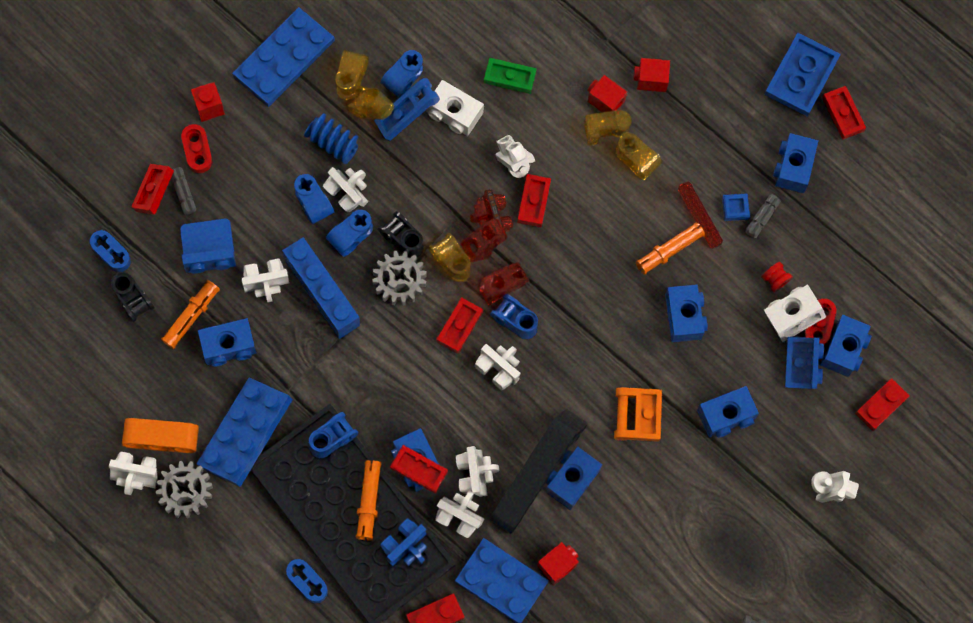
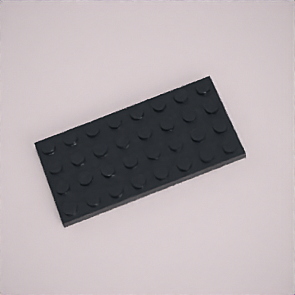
M328 404L261 454L251 471L368 623H382L455 567L456 563L381 467L376 501L378 515L374 518L373 540H367L366 537L365 540L356 538L359 521L357 509L360 508L365 461L370 460L371 464H373L374 458L357 437L346 445L339 447L327 457L317 458L311 454L309 450L310 435L338 414L333 406ZM318 439L314 442V446L319 449L325 448L328 444L324 439ZM407 518L417 524V526L422 524L427 529L425 531L427 534L414 548L421 542L427 546L421 553L425 561L420 564L414 560L408 566L403 561L409 555L408 552L392 567L387 561V555L382 550L380 544L391 535L400 545L406 537L398 530V527Z

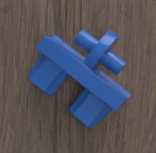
M407 518L398 527V530L406 537L400 545L391 535L380 544L382 550L387 555V561L392 567L408 552L409 555L403 559L408 566L414 560L420 564L425 561L421 553L427 546L423 542L416 548L414 546L427 534L425 532L427 529L422 524L417 526V524Z

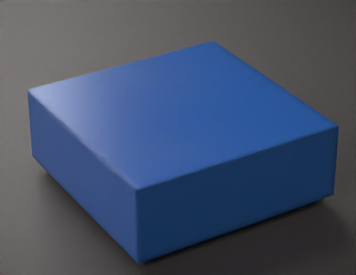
M748 194L722 196L724 221L749 220Z

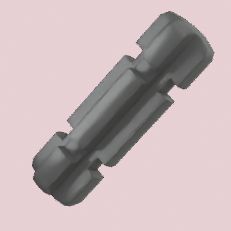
M181 167L174 168L171 178L174 182L173 184L183 213L185 215L196 212V206L192 200L184 171Z
M773 194L768 196L752 222L746 228L745 232L747 235L757 238L773 215L774 210L779 206L781 200Z

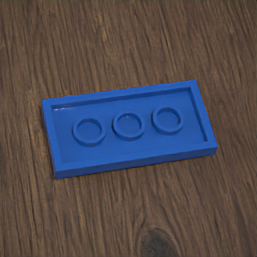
M298 7L232 75L269 107L335 41V38Z
M249 377L196 465L198 467L202 466L205 471L241 487L293 399L289 395Z

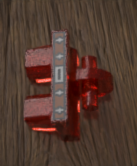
M492 189L485 190L484 195L477 199L478 204L474 205L475 213L471 214L469 218L471 223H479L480 229L486 230L488 240L490 241L494 240L491 233L495 235L494 231L496 228L500 229L501 233L502 230H504L503 233H506L513 228V223L510 216L500 217L499 211L504 210L506 207L505 196L503 194H493Z

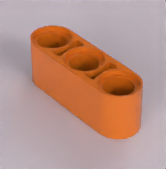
M127 418L124 422L122 446L134 449L195 453L199 426L184 422Z

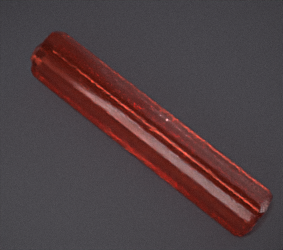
M689 181L682 183L678 191L694 220L700 224L699 227L703 228L705 232L704 237L708 245L712 249L719 247L723 240L692 184Z

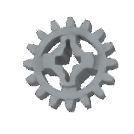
M394 251V257L390 258L389 255L385 254V262L377 261L379 269H373V275L377 278L372 280L373 285L378 286L376 294L384 293V302L391 298L392 305H395L397 300H401V304L404 306L406 299L415 302L414 295H422L420 287H426V281L423 279L427 277L426 271H420L423 268V262L416 264V255L408 258L407 251H404L402 256H399L398 252ZM412 270L416 274V282L412 277H410V275L412 274ZM383 275H386V278L389 279L387 286L383 282ZM402 275L404 276V280H403V279H399L398 281L395 280V276L398 277V278L401 277Z
M179 461L178 468L170 464L169 468L171 471L169 473L162 471L161 474L164 480H157L156 482L158 486L162 487V489L156 490V495L163 496L158 502L161 506L167 504L165 511L168 514L175 510L174 514L177 518H179L181 512H184L186 518H190L191 511L199 515L198 508L200 506L208 507L204 500L212 499V494L207 492V490L213 488L212 483H206L210 479L209 474L201 475L204 470L203 467L199 466L194 469V463L191 461L188 467H185L182 461ZM180 474H187L184 477H177ZM199 480L202 487L201 494H198L196 491ZM177 484L185 488L188 486L191 494L184 491L181 493ZM168 485H170L173 488V493L170 495V499L167 493ZM192 502L190 505L181 506L182 503Z

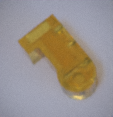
M623 110L585 115L584 119L588 146L598 144L600 137L611 135L624 137L628 134L631 126V116Z

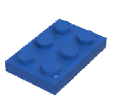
M797 33L764 95L808 117L841 54Z
M485 538L482 539L455 580L456 584L515 623L523 622L549 582Z

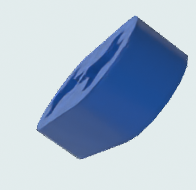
M100 230L92 234L90 245L93 251L113 271L124 272L129 268L131 264L129 253L110 233ZM106 239L109 249L106 250L102 245L98 246L97 240ZM115 253L118 257L123 256L124 262L122 264L119 262L115 263L112 254Z
M295 559L288 564L286 569L287 577L303 596L315 604L324 601L328 594L327 585L308 563L301 559ZM295 566L298 568L305 567L303 573L307 579L303 581L298 575L293 577L294 571L292 568ZM311 582L315 587L321 585V596H310L311 589L307 584Z

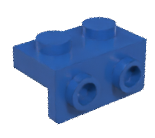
M787 337L785 387L817 389V384H822L823 369H818V359H823L824 343H819V338Z

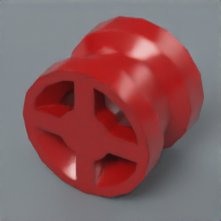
M781 262L774 264L761 276L764 281L769 282L771 285L770 289L774 293L793 278L790 273L785 272L783 269L784 265Z

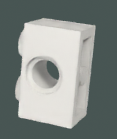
M442 80L435 90L440 100L437 104L430 106L426 112L433 120L437 122L443 121L448 124L449 128L455 133H463L468 136L483 115L484 104ZM451 107H456L460 111L457 113H451L448 111V109Z
M808 284L804 287L795 288L790 292V295L781 300L778 299L771 302L768 308L764 309L782 342L786 341L787 337H793L826 318L823 308ZM799 308L798 313L794 315L788 314L791 309Z

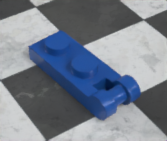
M427 78L419 80L374 120L385 139L391 141L426 109L439 102L440 97L435 91H432V85ZM423 93L424 97L419 100L418 96Z

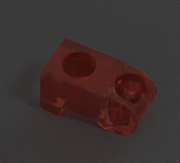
M492 219L473 231L460 245L470 262L481 261L489 258L492 255L491 251L503 243L508 236L499 220ZM475 244L478 251L474 253L470 245Z
M517 262L481 278L478 289L488 306H490L505 294L523 287L528 283L529 278L520 263Z

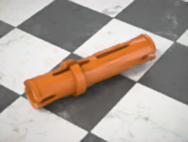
M695 222L663 245L655 246L652 252L636 261L639 271L643 269L641 273L645 275L659 264L664 265L670 257L705 236L703 228L699 227L700 224Z
M207 280L196 296H192L189 299V305L161 340L167 346L174 349L202 312H206L208 309L206 306L217 292L220 291V288L210 280Z
M370 460L365 461L360 508L357 509L359 521L356 538L360 540H365V537L367 540H373L374 518L378 515L376 501L382 464L379 461L373 460V464H371Z

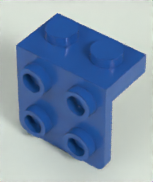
M228 219L190 223L181 226L182 261L186 273L197 274L207 270H225L230 267H236L231 224Z

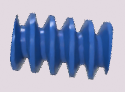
M323 113L310 123L304 133V137H310L312 143L318 142L320 148H326L327 153H334V158L338 160L342 158V163L347 164L358 149V135L350 139L349 129L342 134L343 125L339 124L333 128L335 120L331 119L326 123L327 114Z

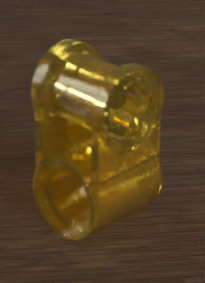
M348 50L343 51L335 79L336 90L340 98L350 100L358 94L362 78L367 70L369 56Z
M362 86L357 88V95L354 101L347 106V110L351 114L362 119L383 120L394 109L393 102L378 88Z
M626 133L620 137L616 146V156L637 177L646 180L662 164L660 156L632 133ZM630 145V146L632 147V149H631V148H628L627 150L624 149V146H625V147H628V146Z
M447 233L445 238L436 245L428 247L432 257L443 267L452 280L464 282L470 277L471 261L450 233ZM457 264L466 266L462 271H457L453 267Z

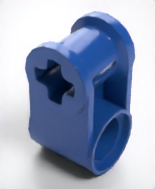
M415 50L406 51L393 67L384 74L380 84L400 98L410 89L411 85L423 72L422 55Z
M302 174L296 178L294 183L296 197L312 225L334 213L330 201L322 192L313 176ZM305 185L307 188H310V190L306 191L305 189H302V186Z
M356 210L341 224L335 226L326 236L329 243L343 257L349 255L372 233L373 224L370 214L365 210ZM360 221V223H365L366 225L364 227L362 225L357 226V222Z
M505 294L502 297V303L496 310L491 311L490 316L498 324L508 328L520 338H533L538 329L536 314L520 304L514 297ZM523 321H529L533 326L529 329H524L520 324Z
M344 412L333 416L327 423L313 431L310 435L309 450L314 457H327L358 435L359 432L353 429L345 419L346 415ZM318 439H324L328 444L325 448L319 449L314 446V442Z

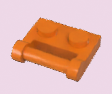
M616 388L615 396L618 398L617 430L614 431V439L659 442L661 439L662 390ZM628 398H635L634 430H627Z

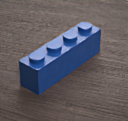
M304 237L282 250L285 262L339 339L360 326L358 314Z

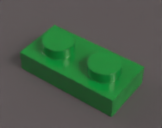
M489 58L484 83L531 94L537 68Z

